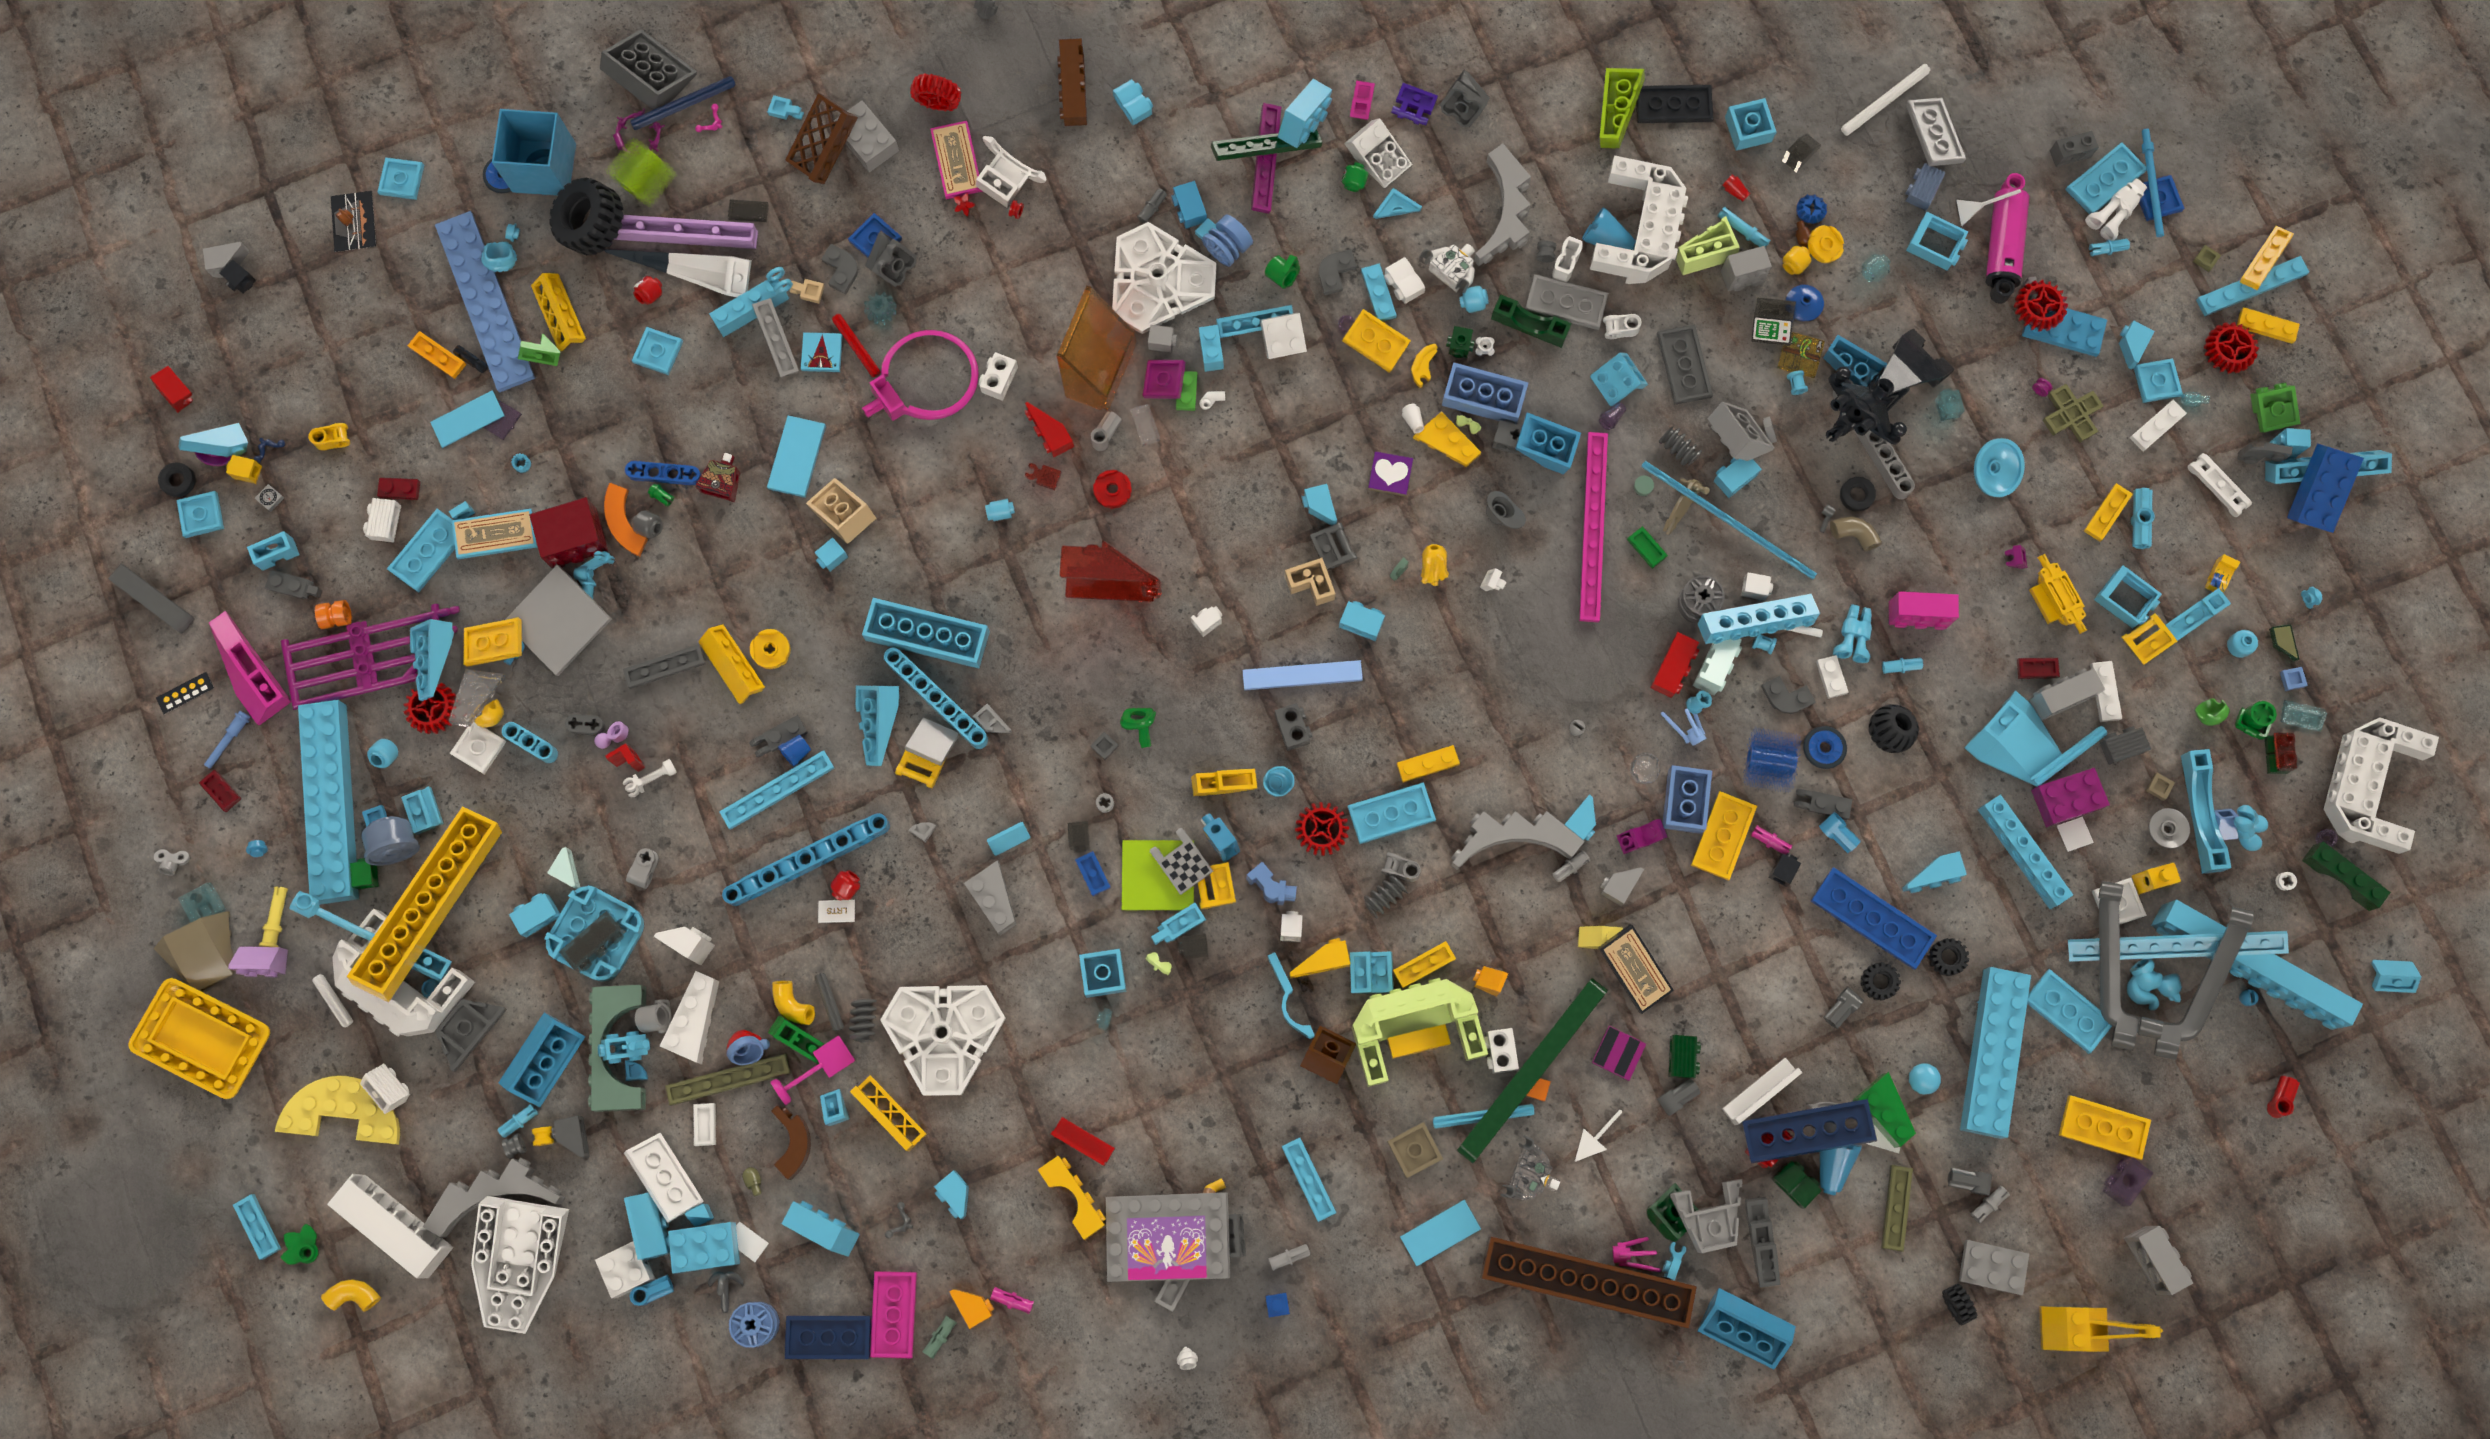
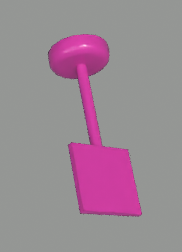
M839 1035L813 1052L819 1062L818 1065L786 1086H783L778 1079L770 1082L785 1106L791 1102L787 1090L819 1069L823 1068L830 1078L855 1061Z

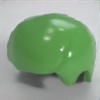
M2212 698L2199 704L2194 711L2201 723L2213 726L2225 721L2230 709L2224 700L2218 703Z

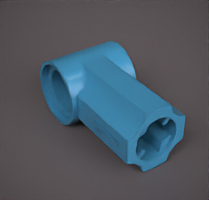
M1835 812L1819 825L1822 832L1830 839L1833 838L1847 853L1853 851L1861 842L1847 827L1845 821Z
M665 1275L645 1285L635 1287L630 1292V1301L634 1305L644 1306L673 1293L674 1287L668 1275ZM640 1290H643L646 1294L642 1302H639L636 1297Z

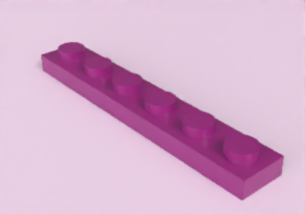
M1268 103L1262 104L1259 135L1279 133L1281 106ZM1277 153L1256 156L1251 210L1267 214L1271 212Z

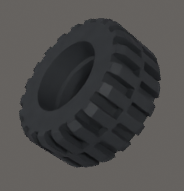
M584 177L571 181L572 183H567L564 189L558 192L557 199H554L552 203L553 209H550L551 219H549V224L552 227L550 228L558 243L582 255L591 256L605 251V248L610 247L613 244L612 241L617 239L619 235L617 233L623 225L621 221L624 219V213L622 212L624 209L619 195L613 189L592 178ZM590 210V214H589V216H588V219H587L586 222L583 224V220H584V218H585V215H586L587 212Z

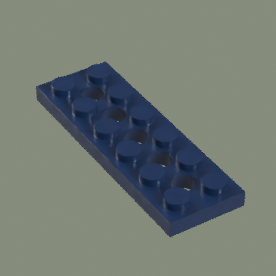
M1868 1099L1742 1121L1751 1164L1877 1142ZM1848 1119H1854L1858 1125L1854 1129H1849L1845 1126V1122ZM1831 1122L1837 1128L1833 1133H1828L1824 1129L1825 1124ZM1807 1126L1813 1127L1816 1131L1811 1137L1803 1133L1804 1128ZM1791 1130L1795 1136L1792 1140H1785L1782 1137L1783 1132ZM1764 1134H1771L1774 1140L1770 1144H1765L1761 1138Z

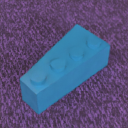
M1840 335L1836 336L1823 357L1835 370L1842 366L1849 368L1851 371L1849 380L1853 384L1867 386L1877 373L1887 365L1886 362Z

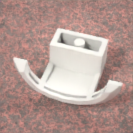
M983 136L985 145L996 157L990 165L985 166L976 179L977 188L1008 208L1028 178L1038 183H1045L1046 176L1042 171L1031 169L1015 159L993 137Z

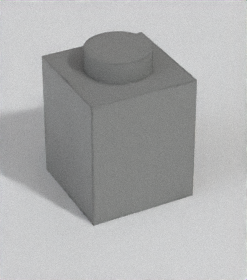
M1150 325L1148 349L1171 353L1172 346H1176L1177 342L1174 328Z

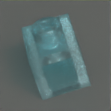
M1945 389L1935 399L1941 421L1960 418L1965 412L1959 390Z

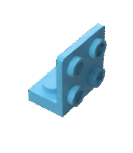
M1618 353L1590 376L1610 406L1617 404L1635 389H1643L1648 385L1627 353Z

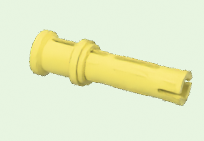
M274 887L268 921L262 928L264 934L262 942L259 943L260 947H278L277 941L279 933L282 932L280 922L288 891L287 888Z

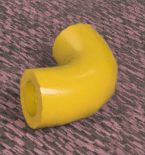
M772 982L774 1003L780 1014L790 1022L810 1025L815 1017L814 1007L809 1004L798 1003L795 1000L793 982Z
M354 1279L340 1281L321 1295V1299L326 1306L334 1311L346 1301H354L365 1312L375 1306L381 1299L379 1294L367 1283Z

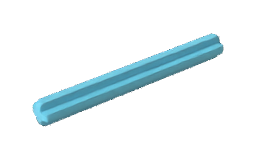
M2103 726L2096 728L2031 777L2030 781L2036 787L2041 785L2106 736L2107 730Z
M1533 1104L1518 1106L1509 1118L1534 1115ZM1488 1110L1434 1117L1433 1126L1434 1128L1478 1123Z

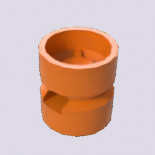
M346 600L334 601L332 605L328 602L315 606V618L320 629L333 628L335 624L338 627L350 625L352 622L351 609Z

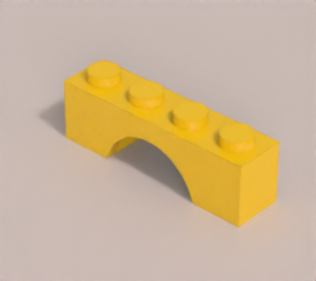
M1058 1155L1039 1168L1038 1171L1050 1188L1061 1186L1073 1192L1078 1202V1211L1072 1223L1085 1240L1105 1226L1103 1221L1106 1218L1100 1209L1096 1211L1092 1203L1095 1201L1089 1192L1084 1193L1080 1186L1083 1183L1077 1174L1073 1176L1069 1171L1071 1165L1065 1157L1061 1159Z

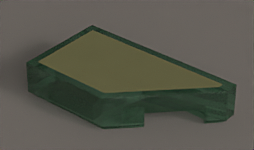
M2291 624L2271 627L2269 631L2273 647L2289 656L2293 661L2300 660Z

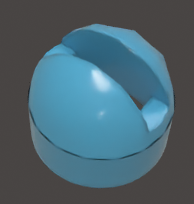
M2250 989L2242 991L2239 996L2240 1002L2244 1006L2255 1005L2259 998L2258 994Z

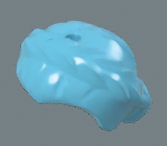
M508 242L487 243L481 254L483 265L493 272H506L512 269L517 261V254Z

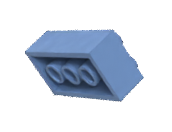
M1453 362L1442 406L1497 421L1510 420L1517 425L1528 382Z

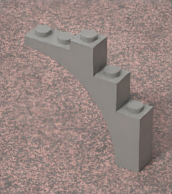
M1503 143L1488 153L1486 161L1495 174L1500 186L1502 216L1495 233L1475 253L1474 262L1478 266L1490 262L1496 253L1504 252L1508 245L1512 250L1517 247L1522 248L1527 244L1530 234L1521 220L1528 216L1531 204L1521 193L1529 188L1531 176Z
M1516 811L1512 816L1509 813L1501 822L1503 826L1483 812L1481 815L1476 814L1470 821L1472 824L1470 831L1475 835L1470 834L1464 841L1466 845L1462 851L1458 849L1451 857L1454 860L1451 866L1458 870L1468 859L1480 851L1494 845L1509 842H1528L1542 845L1557 851L1570 860L1585 841L1547 811L1544 815L1539 814L1532 822L1535 826Z
M520 1157L519 1160L511 1159L501 1177L500 1174L491 1169L489 1171H480L470 1189L468 1185L460 1181L458 1183H449L423 1225V1228L439 1237H447L456 1224L469 1212L477 1208L486 1196L498 1198L514 1194H527L541 1197L554 1204H562L565 1197L560 1194L561 1190L555 1186L550 1185V1187H547L543 1184V1179L535 1175L531 1177L535 1169L530 1167L531 1163Z

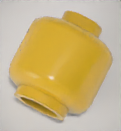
M1793 246L1782 259L1785 271L1791 275L1801 274L1811 263L1810 251L1804 246Z

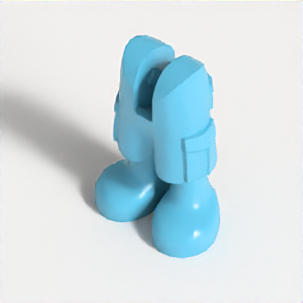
M1851 604L1841 630L1842 635L1845 637L1842 644L1834 647L1833 655H1837V658L1842 659L1849 658L1853 652V640L1855 637L1857 645L1852 659L1857 663H1868L1870 653L1866 649V641L1870 640L1872 631L1871 609L1864 607L1859 621L1857 620L1859 606Z
M2242 805L2237 809L2239 817L2234 819L2240 844L2249 851L2259 850L2262 847V839L2255 833L2264 832L2268 828V822L2265 817L2258 815L2251 806Z

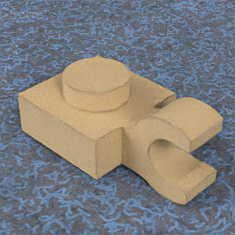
M805 279L804 284L791 281L793 283L790 288L791 293L800 294L802 300L820 303L824 283Z

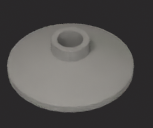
M2166 808L2157 811L2151 817L2149 832L2152 839L2158 845L2165 848H2176L2187 841L2190 834V825L2187 818L2181 812ZM2165 826L2169 828V833L2164 831Z

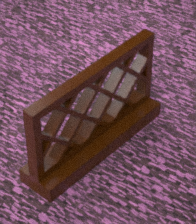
M818 93L785 160L807 175L808 179L814 183L825 184L858 117L847 112L823 94ZM823 100L827 110L820 112L819 105ZM839 111L841 114L838 120L834 122L832 112ZM828 114L829 124L823 125L821 116ZM817 118L818 127L812 129L811 121ZM830 127L831 134L829 138L825 139L824 129ZM819 131L821 140L814 142L813 133ZM805 135H808L810 144L803 146L802 139ZM822 144L823 150L820 155H817L815 146ZM811 148L813 157L806 159L804 150ZM800 151L802 161L796 162L793 158L796 152ZM814 161V168L810 172L807 163Z

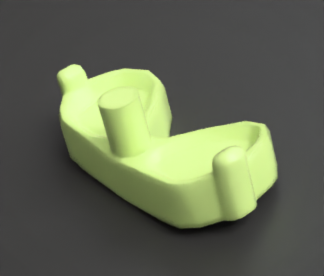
M1457 415L1456 425L1458 427L1469 425L1472 434H1476L1481 430L1479 423L1463 415Z
M1156 952L1147 955L1146 960L1155 966V971L1159 969L1164 974H1170L1171 963L1160 962Z

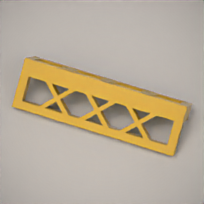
M542 273L531 287L556 347L563 351L570 343H582L586 338L559 274ZM541 284H542V286H543V291H542V293H541L540 288H539V286H540ZM548 300H549V303H550L549 310H548V307H547V301H548ZM554 316L557 319L556 326L554 324ZM561 332L565 338L563 342L561 340Z
M871 1075L850 1091L906 1151H910L927 1134ZM869 1082L876 1087L875 1096H867L862 1091ZM887 1098L890 1101V1110H880L878 1099ZM892 1113H901L904 1116V1125H895L892 1122ZM906 1128H915L920 1135L911 1142L906 1137Z

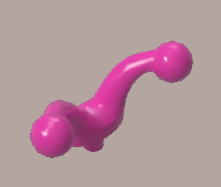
M712 104L711 106L715 122L708 126L697 125L695 127L697 132L702 130L716 131L718 128H722V121L717 115L719 108L717 104Z

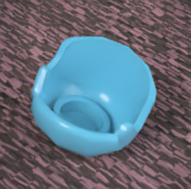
M1284 766L1273 767L1264 775L1263 787L1268 794L1274 797L1284 796L1294 787V775L1290 769Z
M1922 1063L1914 1066L1910 1071L1909 1083L1915 1092L1923 1095L1931 1094L1939 1088L1941 1075L1937 1068L1931 1064Z

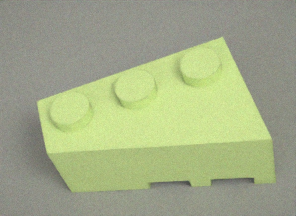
M1725 216L1719 223L1710 226L1701 235L1693 237L1678 247L1676 261L1682 275L1723 264L1727 256L1739 252V244L1727 217Z

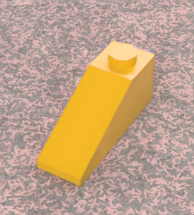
M1340 938L1329 940V944H1325L1290 972V979L1350 967L1346 941H1341Z

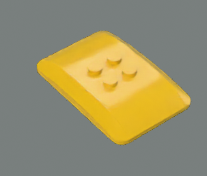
M169 978L161 984L131 1036L128 1045L130 1051L221 1098L231 1099L240 1090L270 1036V1029L265 1023L182 981Z

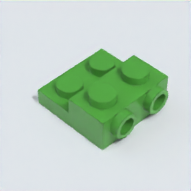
M2286 382L2274 384V389L2268 390V387H2261L2256 389V393L2250 394L2253 413H2257L2260 432H2268L2301 424L2295 386L2287 385Z

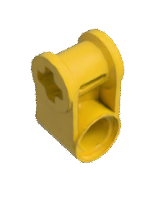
M335 423L330 426L314 428L310 431L308 437L311 443L319 450L342 448L350 445L346 432L348 425L345 423ZM324 436L322 441L317 442L318 438Z

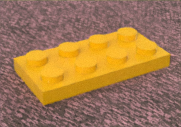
M1719 791L1691 866L1729 881L1757 806Z
M2069 1095L2059 1136L2142 1160L2151 1120Z

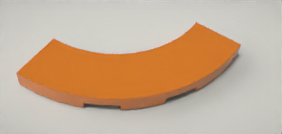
M609 483L604 501L607 525L615 539L626 550L640 557L648 539L636 534L627 520L625 504L629 491Z

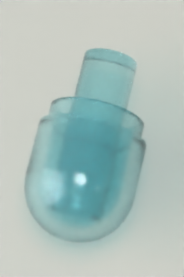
M2185 392L2180 400L2185 407H2199L2201 404H2209L2210 397L2202 396L2198 392Z

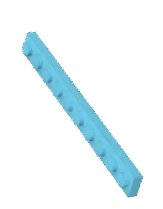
M2287 931L2247 932L2237 955L2289 953ZM2224 933L2120 937V960L2213 956ZM2099 938L2068 940L2069 962L2100 960Z

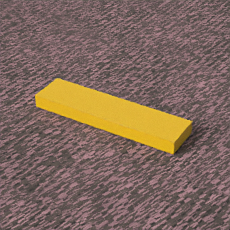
M2276 226L2242 276L2240 283L2258 290L2291 241L2294 233Z

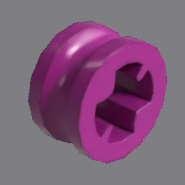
M2039 378L2036 381L2037 383L2032 386L2033 391L2041 397H2046L2048 392L2053 389L2051 383L2044 378Z

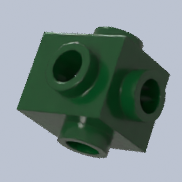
M1454 326L1452 336L1448 335L1446 347H1450L1448 354L1455 358H1467L1468 352H1472L1475 341L1471 340L1473 329Z

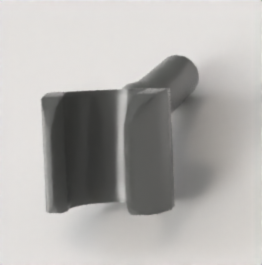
M1829 504L1821 512L1826 516L1820 529L1822 533L1825 532L1830 518L1835 513V509Z

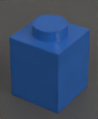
M1286 1292L1265 1296L1269 1318L1290 1314Z

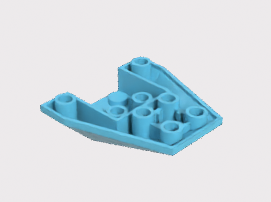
M2014 691L2004 702L2003 707L1964 748L1980 762L2033 785L2030 781L2031 777L2062 755L2031 703L2017 691Z

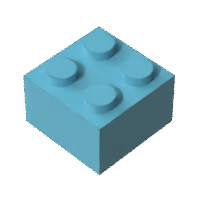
M1765 98L1728 108L1725 119L1736 151L1773 141L1776 129Z
M1120 949L1079 955L1086 998L1127 992Z

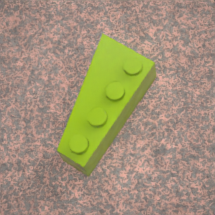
M1606 68L1600 128L1601 148H1620L1645 81L1644 69Z

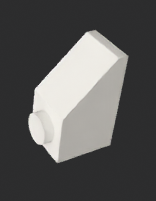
M1286 911V914H1282L1280 941L1301 942L1302 915H1298V912Z

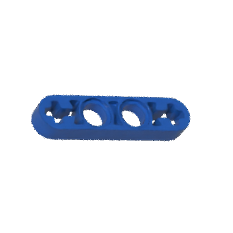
M631 461L625 466L626 475L635 481L696 485L702 475L698 468L688 465ZM636 467L639 471H636L635 475H633L630 470H634ZM652 468L659 469V473L655 477L649 476V471ZM670 470H677L678 475L676 478L671 479L668 477ZM692 472H694L697 476H694L692 480L689 478V476H685L691 475Z

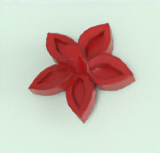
M968 193L962 197H954V201L958 204L955 212L963 210V213L968 216L969 208L975 206L973 202L969 201Z

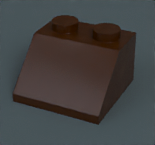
M1320 1026L1300 1066L1328 1081L1338 1084L1356 1043Z

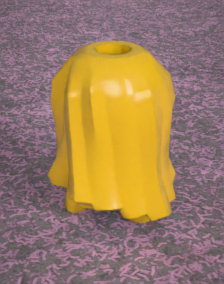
M1431 544L1422 553L1421 582L1438 586L1439 579L1442 581L1449 575L1447 571V552L1443 546Z

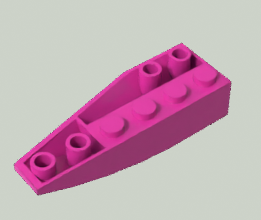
M226 611L210 621V628L234 692L257 725H261L290 704L291 699Z

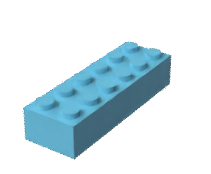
M873 598L862 636L865 641L980 668L990 631L987 625Z

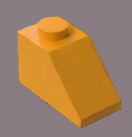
M1483 966L1481 970L1477 969L1473 981L1476 983L1474 987L1497 997L1502 990L1508 973Z
M957 1289L949 1291L969 1329L993 1316L992 1311L994 1307L989 1299L985 1300L982 1296Z

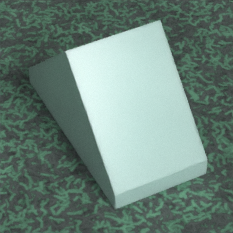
M567 847L562 848L547 873L578 889L580 888L572 851Z

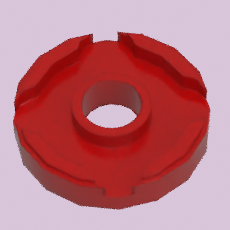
M1107 470L1099 474L1093 485L1094 497L1103 507L1110 509L1119 508L1125 505L1131 497V482L1124 473L1117 470ZM1110 485H1116L1118 490L1115 493H1109L1107 488Z

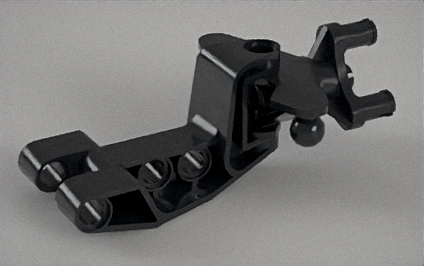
M1914 328L1897 340L1892 347L1894 352L1889 362L1867 386L1851 384L1848 381L1851 377L1849 368L1839 367L1835 374L1833 373L1829 376L1828 381L1838 396L1831 401V408L1834 411L1839 410L1840 414L1833 428L1826 432V438L1828 439L1832 436L1829 441L1834 442L1854 429L1860 436L1865 435L1870 430L1890 444H1898L1901 437L1906 434L1907 427L1902 422L1891 424L1888 411L1908 393L1909 387L1928 382L1935 388L1955 369L1943 357L1934 360L1922 348L1926 340Z

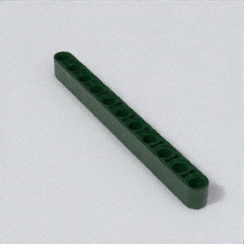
M1590 979L1459 1146L1457 1152L1472 1164L1476 1161L1608 992V989L1595 979Z

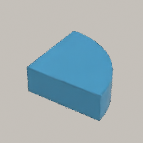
M625 1060L626 1081L648 1079L647 1072L642 1065L634 1061Z

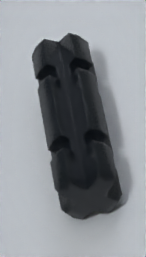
M457 345L453 350L457 357L473 368H476L480 373H484L488 369V365L468 350H465L462 346Z

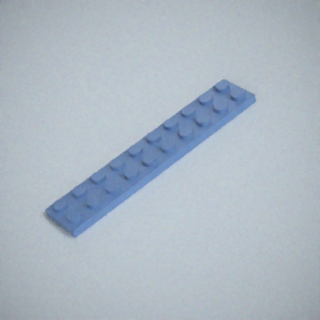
M469 211L435 224L498 392L500 393L535 379L530 362L518 359L521 339L496 273L488 270L481 261V254L485 244L473 213Z

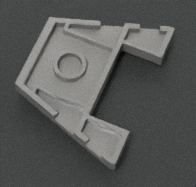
M1742 1179L1722 1182L1725 1205L1694 1211L1690 1190L1670 1194L1697 1253H1706L1737 1245L1739 1226L1737 1211L1738 1206L1741 1204L1739 1189L1742 1187Z

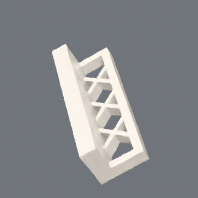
M1784 1058L1723 1107L1722 1110L1734 1125H1738L1802 1074V1071L1799 1068L1795 1069Z

